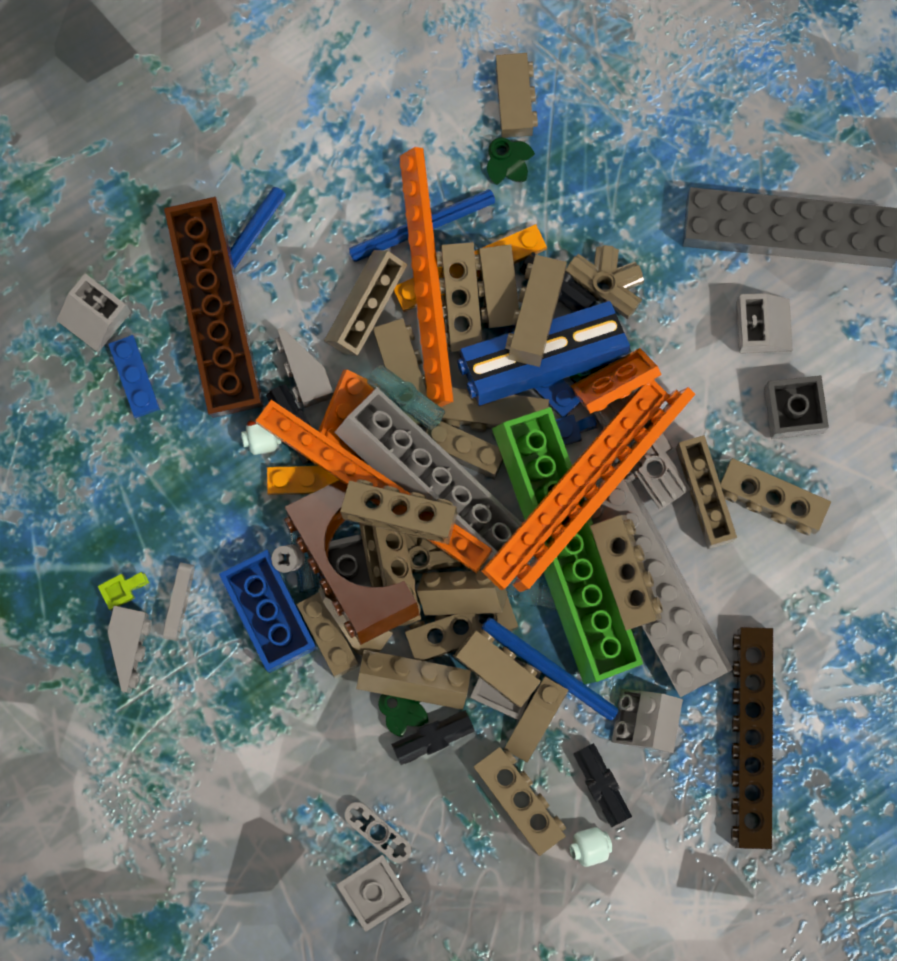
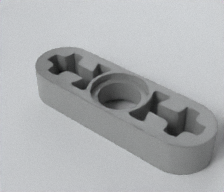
M182 562L179 564L165 622L164 639L178 641L180 637L195 565Z
M355 802L346 808L345 819L347 823L390 860L402 863L409 859L412 852L410 843L365 804ZM361 807L364 810L362 815L367 820H369L370 816L375 818L374 821L369 823L365 832L361 830V827L365 825L360 820L353 822L351 820L353 815L350 811L353 808L358 810ZM380 824L385 827L386 836L383 840L376 841L371 837L370 831L374 825ZM391 833L396 836L392 840L396 845L405 844L404 851L406 855L404 857L401 855L397 856V858L394 857L392 854L395 850L390 845L387 846L386 850L381 846L389 840Z

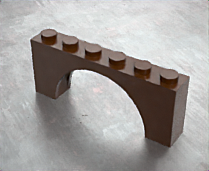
M338 480L285 506L287 518L284 519V522L290 533L295 532L298 538L295 540L301 553H308L310 559L307 561L314 575L320 574L322 580L319 582L324 593L332 595L334 601L331 603L338 616L343 615L347 622L344 623V626L350 638L356 637L359 644L362 645L420 614L417 601L405 581L385 587L360 586L341 577L328 561L330 542L336 530L345 521L340 511L347 485Z

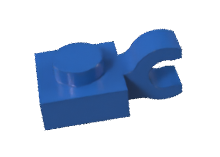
M574 414L556 419L565 446L582 441L580 433L597 428L594 415L577 422Z

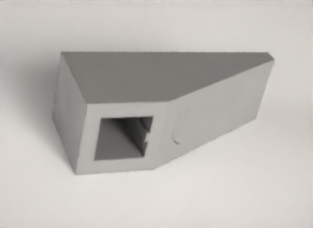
M283 328L277 329L280 337L275 338L280 354L286 353L288 362H285L284 366L288 377L294 376L297 386L292 387L297 402L302 401L306 408L331 399L333 390L325 368Z
M114 606L108 628V636L121 691L131 694L132 688L136 689L139 682L140 674L136 671L138 662H143L146 647L142 645L145 635L148 636L150 633L152 620H149V614L146 612Z

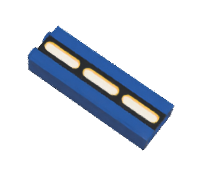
M608 301L553 319L540 367L509 360L510 350L505 349L509 333L462 348L457 364L461 375L466 374L468 379L466 385L470 397H475L478 406L615 362L628 355L630 344L611 302Z

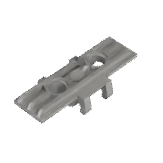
M628 396L609 403L601 411L593 412L603 428L608 425L629 400ZM649 420L643 427L647 428L651 421ZM663 433L638 461L640 468L635 472L631 469L625 476V479H630L632 482L639 479L659 510L691 490L667 454L673 447ZM632 439L628 446L631 447L635 440ZM616 458L614 463L616 464L619 461V459ZM654 461L658 462L662 466L661 474L658 476L650 475L647 471V465Z

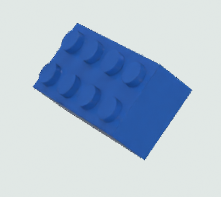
M267 549L220 573L219 576L266 671L271 673L318 648L281 573L274 568L271 559L272 555Z

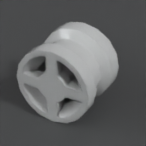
M295 544L279 546L272 553V564L276 570L282 573L296 571L303 566L305 554H302L298 545Z

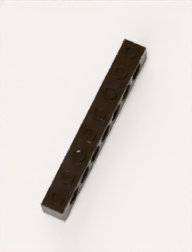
M740 627L737 630V634H733L732 642L733 650H737V661H733L732 675L737 677V688L732 690V704H737V715L732 716V732H736V743H732V759H736V770H732L731 784L732 787H736V798L731 800V814L736 815V826H731V842L736 843L735 848L772 849L773 628ZM748 649H754L758 652L759 660L757 663H751L746 659V651ZM748 676H754L758 679L759 686L757 690L753 691L747 688L745 681ZM748 703L757 705L759 713L756 718H751L746 714L745 707ZM748 730H753L758 734L759 739L754 746L749 745L745 740V734ZM749 757L754 758L758 762V769L755 773H749L745 768V761ZM749 785L755 786L758 790V797L754 801H750L745 797L744 792ZM748 813H754L758 818V824L753 829L748 828L744 823L745 816Z

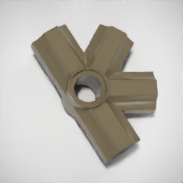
M608 245L596 247L594 264L580 254L575 256L565 271L578 284L587 289L596 298V301L604 303L610 301L615 311L629 319L642 302V299L629 291V289L644 283L640 266L636 262H632L617 268L619 249ZM605 283L608 285L609 290H601L597 284Z
M404 534L407 549L410 553L412 573L423 574L432 570L462 567L461 562L427 539ZM418 554L427 555V561L422 566H416L413 563L415 556Z

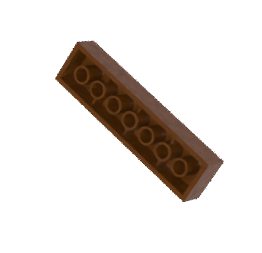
M215 196L164 208L208 415L216 418L264 407L220 202Z

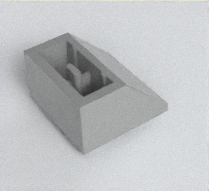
M84 274L68 293L58 315L57 322L98 353L131 311L125 303L87 274Z
M767 293L740 294L736 301L739 353L792 352L790 299Z
M621 689L618 702L619 711L616 715L611 742L674 753L683 699L662 693Z

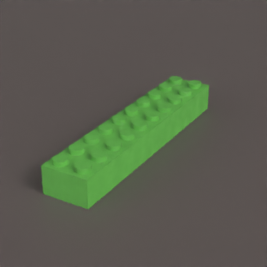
M551 407L503 422L492 428L524 520L527 519L572 466ZM584 497L578 503L579 505L583 503ZM566 517L561 524L564 525L569 518ZM591 517L544 571L584 685L601 681L643 664L631 629L625 630L590 527L593 525ZM550 536L544 544L546 545L552 537Z

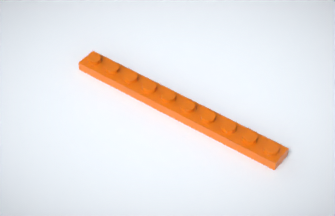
M414 147L399 156L409 234L408 241L411 251V266L415 285L414 292L417 302V317L420 328V343L423 354V369L425 371L427 388L426 395L429 408L438 409L454 401L424 149Z
M655 380L649 385L639 387L481 571L500 590H504L670 396Z
M689 387L681 391L676 389L670 394L666 400L668 404L663 410L659 408L649 419L651 421L650 425L647 428L643 427L633 438L635 442L632 446H626L617 457L619 461L614 467L612 465L609 466L601 476V482L597 486L594 484L584 496L586 499L581 505L577 504L568 514L567 517L569 519L564 525L560 524L551 534L552 539L546 545L543 544L533 555L535 557L529 565L526 564L516 575L518 578L512 585L519 592L530 589L696 395Z
M273 400L268 403L256 419V423L347 486L349 481L357 482V480L361 479L371 482L374 487L383 488L384 486H391L399 489V493L410 495L409 492ZM378 499L369 500L377 506H379L381 502ZM398 505L393 509V513L396 515H402L407 511V507L403 505ZM423 512L419 519L425 522L430 521L434 514ZM454 524L449 545L428 540L475 573L480 570L492 553V548L456 524Z

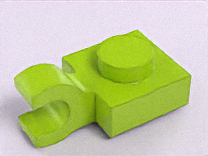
M142 572L127 580L123 574H120L99 585L98 588L108 609L112 611L114 606L120 607L135 599L132 591L144 587L150 582L146 574Z

